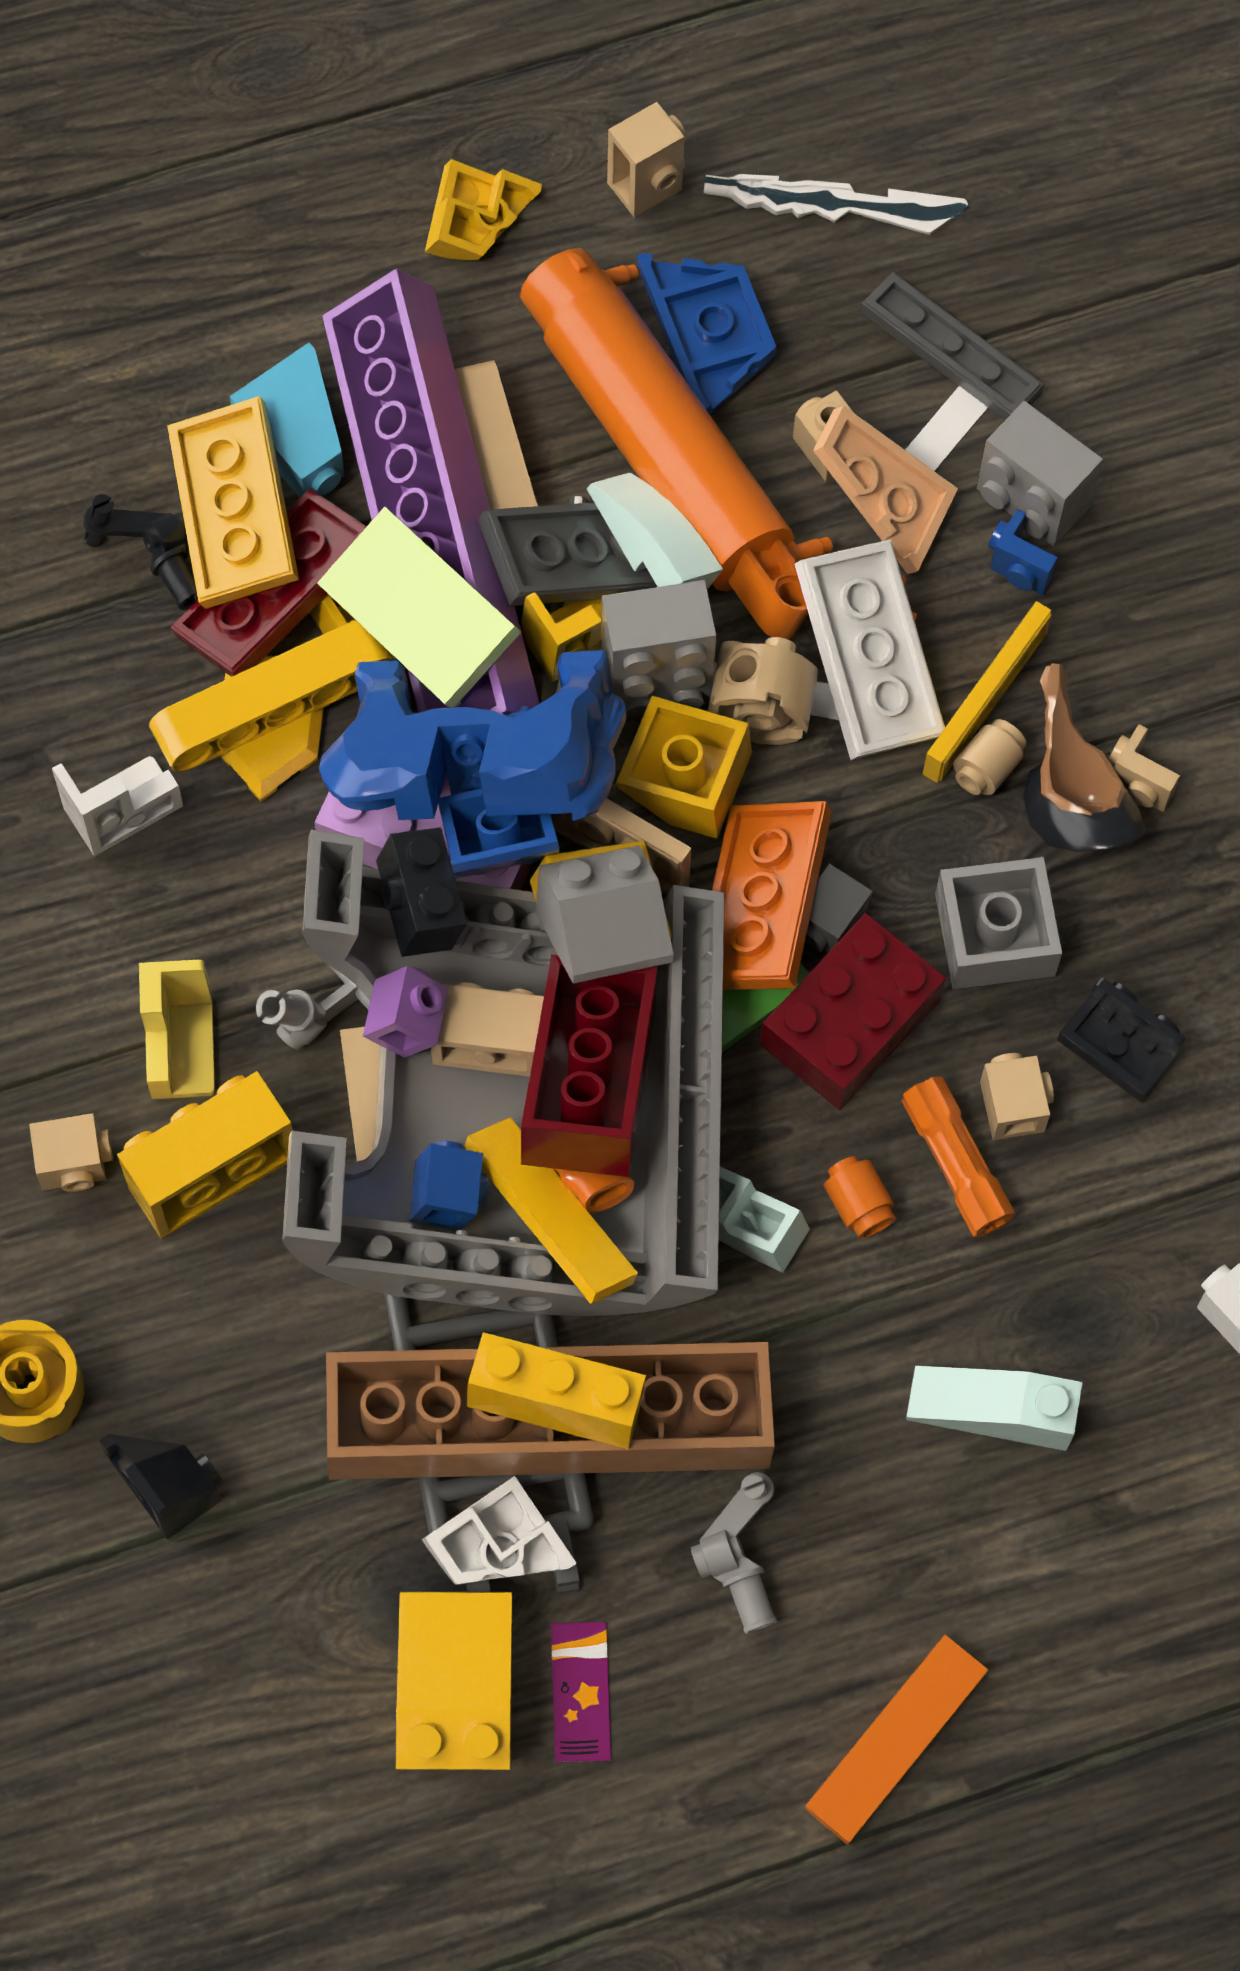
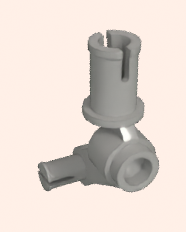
M331 966L329 968L337 974L344 982V985L319 1004L314 1001L309 993L297 989L287 993L268 990L262 993L257 1000L256 1012L258 1017H265L262 1020L265 1024H281L276 1030L277 1034L293 1049L301 1050L304 1045H310L327 1026L328 1021L358 999L369 1010L370 1000L355 983Z
M759 1472L751 1473L743 1479L740 1490L701 1537L700 1544L691 1547L692 1556L700 1576L705 1578L712 1575L714 1579L722 1583L723 1588H730L744 1626L745 1634L761 1630L778 1622L760 1577L765 1573L764 1569L745 1557L738 1538L741 1531L774 1496L775 1488L773 1481L767 1475Z

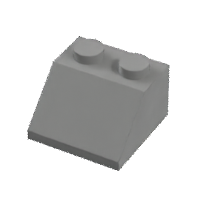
M640 846L540 865L536 914L572 983L673 962L674 953L659 880Z

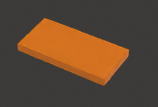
M826 801L731 805L712 891L724 892L723 990L795 988L832 810Z

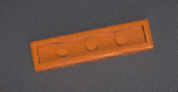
M944 1635L805 1805L804 1809L845 1844L849 1845L984 1678L988 1669L947 1635Z

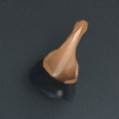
M1052 663L1050 666L1045 667L1040 677L1045 701L1047 702L1044 729L1047 750L1043 762L1029 771L1023 794L1030 826L1049 846L1075 852L1108 850L1133 843L1147 833L1138 805L1104 753L1085 742L1072 721L1067 694V675L1062 664Z

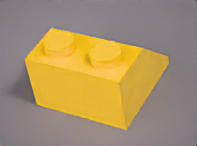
M651 696L616 781L617 788L667 824L718 839L752 754L749 723Z

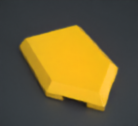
M265 656L257 665L275 656ZM225 673V680L231 678V676ZM324 707L235 748L220 757L246 782L250 791L262 803L277 791L279 785L298 771L303 772L318 760Z

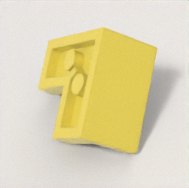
M182 960L139 963L140 1014L146 1031L147 1084L151 1098L167 1099L214 1095L213 1000L204 961Z

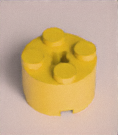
M16 1320L0 1325V1436L18 1443H37L62 1435L72 1426V1422L80 1410L84 1397V1379L73 1350L61 1335L44 1323L33 1320ZM26 1375L34 1376L35 1381L30 1382L28 1388H18L17 1385L24 1384Z

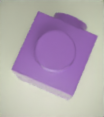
M408 966L376 979L363 1037L404 1058L437 1045L449 988L431 979L426 971Z

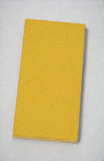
M258 396L167 425L199 603L206 609L299 580L265 401Z

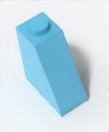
M307 343L230 396L231 405L258 396L265 401L279 474L299 497L309 489L319 495H325L332 491L339 484L341 478L344 477L342 451L316 351L310 343Z

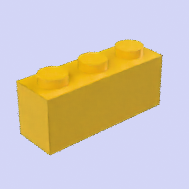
M483 1332L468 1380L467 1407L629 1449L643 1399L646 1375Z

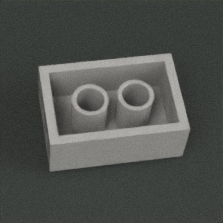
M705 580L602 596L601 650L607 653L613 688L612 693L620 696L625 702L627 719L643 718L651 696L694 708H699L703 704L710 702L716 632Z

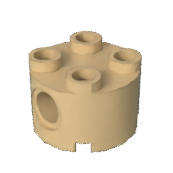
M768 638L765 644L725 641L720 647L708 712L749 723L750 738L753 743L782 745L796 742L802 738L803 730L806 733L808 730L818 669L805 657L795 653V643L785 638Z

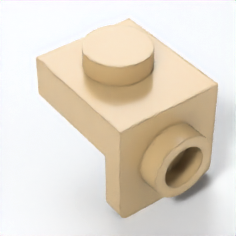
M1139 724L1131 738L1124 735L1120 737L1108 761L1115 765L1114 770L1138 805L1146 808L1154 807L1164 812L1173 797L1180 775L1139 754L1148 728Z

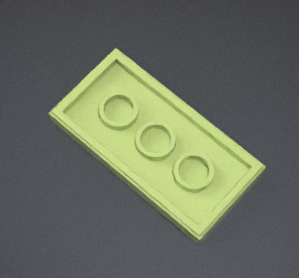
M386 507L378 513L317 582L449 708H454L521 633L514 624Z

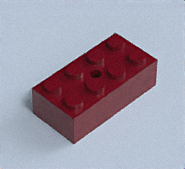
M551 955L521 1123V1165L622 1177L630 1176L656 1009L658 966L572 983L559 956Z

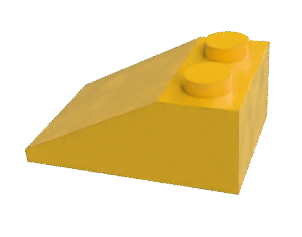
M400 1592L396 1769L510 1770L512 1592Z

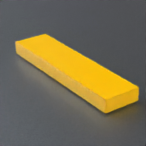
M1037 601L1034 603L927 752L923 769L924 776L937 784L939 781L942 782L952 768L954 760L972 740L1047 635L1052 616L1051 609Z
M511 1117L468 1135L464 1145L466 1150L483 1153V1172L487 1174L488 1178L590 1304L633 1285L638 1272L571 1190L564 1186L553 1168L521 1165V1129Z

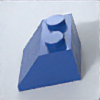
M482 788L439 798L438 805L455 879L471 875H481L489 871L520 864L534 863L548 855L559 854V845L551 814L487 817Z

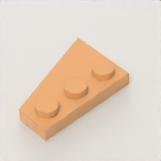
M844 405L834 409L813 452L882 541L891 539L897 561L906 573L911 574L919 571L958 488Z

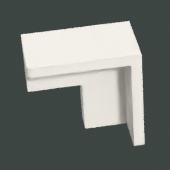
M153 757L141 760L82 794L61 763L52 768L63 808L94 857L183 807L179 785L169 770L162 772Z

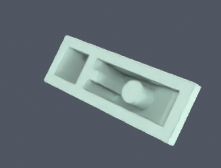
M915 1366L906 1420L1067 1451L1075 1432L1082 1382L1024 1371Z

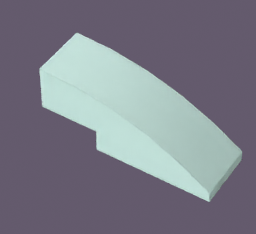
M626 473L591 483L588 486L587 491L633 570L639 571L647 568L657 587L705 580L706 588L708 589L723 570L706 542L687 518L668 499L632 473Z
M720 1167L718 1240L783 1273L810 1230L801 1210L755 1190L751 1180Z

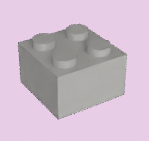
M1023 401L986 440L976 489L980 491L984 500L996 509H1004L1012 516L1017 509L1027 513L1023 529L1032 537L1043 538L1054 547L1091 507L1103 458L1026 401Z
M1044 857L940 870L935 896L952 989L1055 977L1062 956V949Z

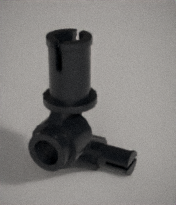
M104 494L95 496L92 500V506L87 509L83 518V526L85 528L83 539H87L86 544L91 547H99L104 543L105 535L143 537L146 548L149 552L153 553L150 571L153 575L161 577L180 610L189 609L198 600L194 573L185 560L187 558L185 547L188 539L183 514L177 513L173 515L172 513L113 509L114 502H110L111 497Z

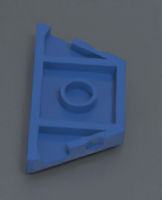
M643 253L637 255V267L676 367L711 415L776 357V344L745 267L743 265L727 263L709 265L702 260L682 258V264L653 261V254Z

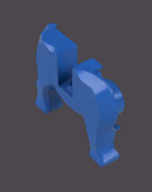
M604 650L563 652L558 661L561 685L558 693L531 709L528 706H522L519 712L509 715L491 709L473 707L438 708L415 714L412 712L411 697L404 665L399 660L359 662L356 665L355 671L360 701L357 717L322 755L319 771L324 785L332 796L336 797L344 806L354 810L372 811L396 805L398 820L434 819L447 771L451 795L482 788L487 817L571 813L572 820L576 821L598 812L610 792L615 777L613 749L627 719L625 702L620 696L612 693L613 688L608 657Z

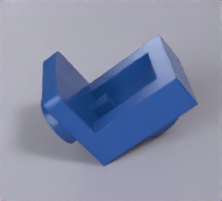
M1017 509L1010 522L1007 523L1001 520L991 536L988 547L993 549L994 552L990 569L1005 576L1013 586L1025 591L1032 590L1043 596L1053 579L1058 557L1020 538L1027 513Z

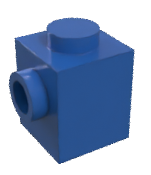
M454 1141L431 1143L415 1160L409 1221L451 1230H462L477 1215L478 1205L483 1203L486 1195L488 1177L486 1173H481L483 1153L466 1150L463 1144Z

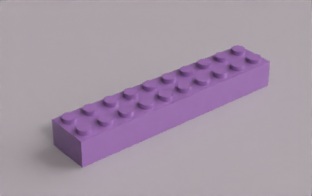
M396 268L322 315L371 520L386 507L521 631L515 606H509L477 520L482 512L490 509L434 286ZM522 633L518 635L454 708L473 707L491 709L509 715L519 712L522 706H528L531 709L539 705ZM408 670L418 712L449 708Z

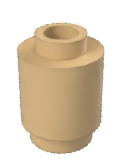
M1001 719L995 720L991 725H984L953 762V767L957 773L955 777L959 785L974 795H979L980 793L992 795L1023 759V750L1027 745L1023 734L1015 726Z

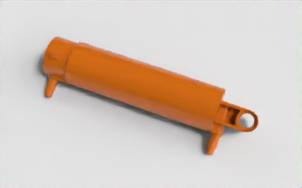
M582 248L567 249L553 255L541 263L528 276L520 293L523 304L544 332L543 339L547 347L638 478L651 485L663 497L668 499L687 518L706 542L723 568L712 583L715 589L724 592L734 590L758 626L767 635L785 639L794 637L808 615L794 564L803 559L831 552L833 548L832 540L828 537L795 544L792 530L621 288L618 287L636 280L639 277L638 267L632 264L628 266L621 265L607 270L600 269L591 254Z

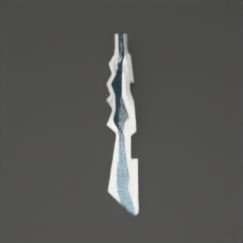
M738 174L730 178L706 175L704 194L731 198L746 209L762 207L774 215L793 213L797 218L815 213L834 223L850 212L927 235H931L967 209L968 205L967 201L963 198L888 189V197L855 193L848 183L811 180L786 182L779 181V176Z

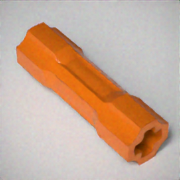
M942 1076L931 1077L903 1093L904 1098L901 1101L917 1132L926 1140L955 1195V1203L973 1237L985 1236L1012 1221L1015 1211L998 1179L990 1173L961 1118V1110Z

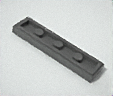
M894 272L861 303L860 312L955 384L962 387L1002 419L1006 420L1023 401L1031 405L1042 394L1044 387L1042 382Z

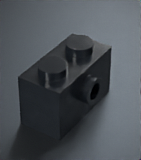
M441 827L390 834L376 859L382 882L383 902L386 909L390 912L401 957L452 950L467 926V921Z

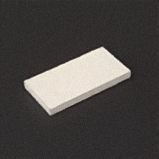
M891 539L811 557L795 563L794 565L850 760L938 738L945 725Z

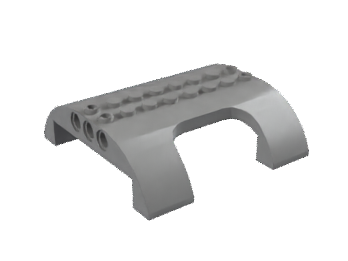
M317 830L310 831L308 837L302 934L306 943L321 960L355 983L369 1000H371L376 979L406 966L426 971L431 979L441 984L456 985L467 982L479 985L483 989L506 992L512 989H524L533 992L535 995L544 996L551 955L558 954L536 914V902L533 892L456 881L467 926L453 949L401 957L390 912L386 909L383 902L382 882L379 871L375 868L363 867L364 838ZM673 885L663 899L666 917L672 934L671 943L674 957L672 963L658 965L656 1009L630 1170V1177L635 1182L634 1189L621 1203L601 1212L589 1213L638 1272L633 1285L590 1304L489 1178L483 1203L478 1205L477 1215L462 1230H451L409 1221L415 1160L431 1143L454 1141L465 1145L468 1135L509 1117L521 1129L530 1078L528 1076L432 1065L431 1048L404 1058L382 1046L380 1047L376 1137L372 1153L366 1159L351 1164L345 1163L347 1138L291 1131L288 1144L282 1237L287 1250L298 1261L314 1271L361 1289L411 1299L523 1313L565 1316L643 1313L676 1307L714 1295L718 1290L724 892Z

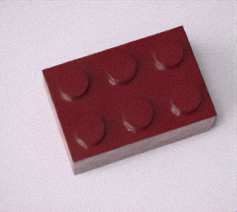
M865 913L763 1022L760 1046L840 1111L941 1001L946 978Z

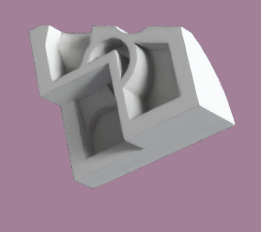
M515 1476L422 1539L438 1564L455 1585L565 1570L576 1564V1561L549 1521L544 1520Z

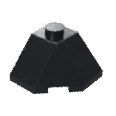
M107 1434L99 1440L107 1458L167 1540L221 1502L215 1485L222 1479L205 1454L202 1453L197 1458H194L186 1445L112 1434Z

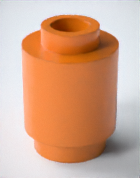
M851 1156L839 1161L828 1170L830 1178L823 1186L848 1231L854 1230L859 1239H866L880 1233L895 1222L896 1217L892 1211L895 1204L870 1160L858 1161L856 1156Z

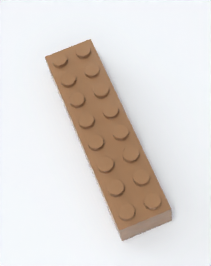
M768 1342L541 1347L646 1375L643 1399L629 1449L467 1407L468 1380L478 1349L326 1352L327 1461L329 1480L769 1469L775 1447Z

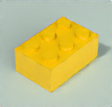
M258 1071L246 1078L240 1075L228 1080L217 1090L216 1096L201 1105L191 1103L184 1106L171 1117L169 1124L154 1133L144 1131L137 1134L125 1144L124 1150L117 1154L130 1192L160 1239H163L286 1165L289 1135L293 1130L287 1115Z

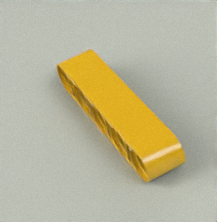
M353 620L168 706L151 719L149 728L173 771H187L357 692L355 671L356 665L359 662L395 661L396 659L357 620Z

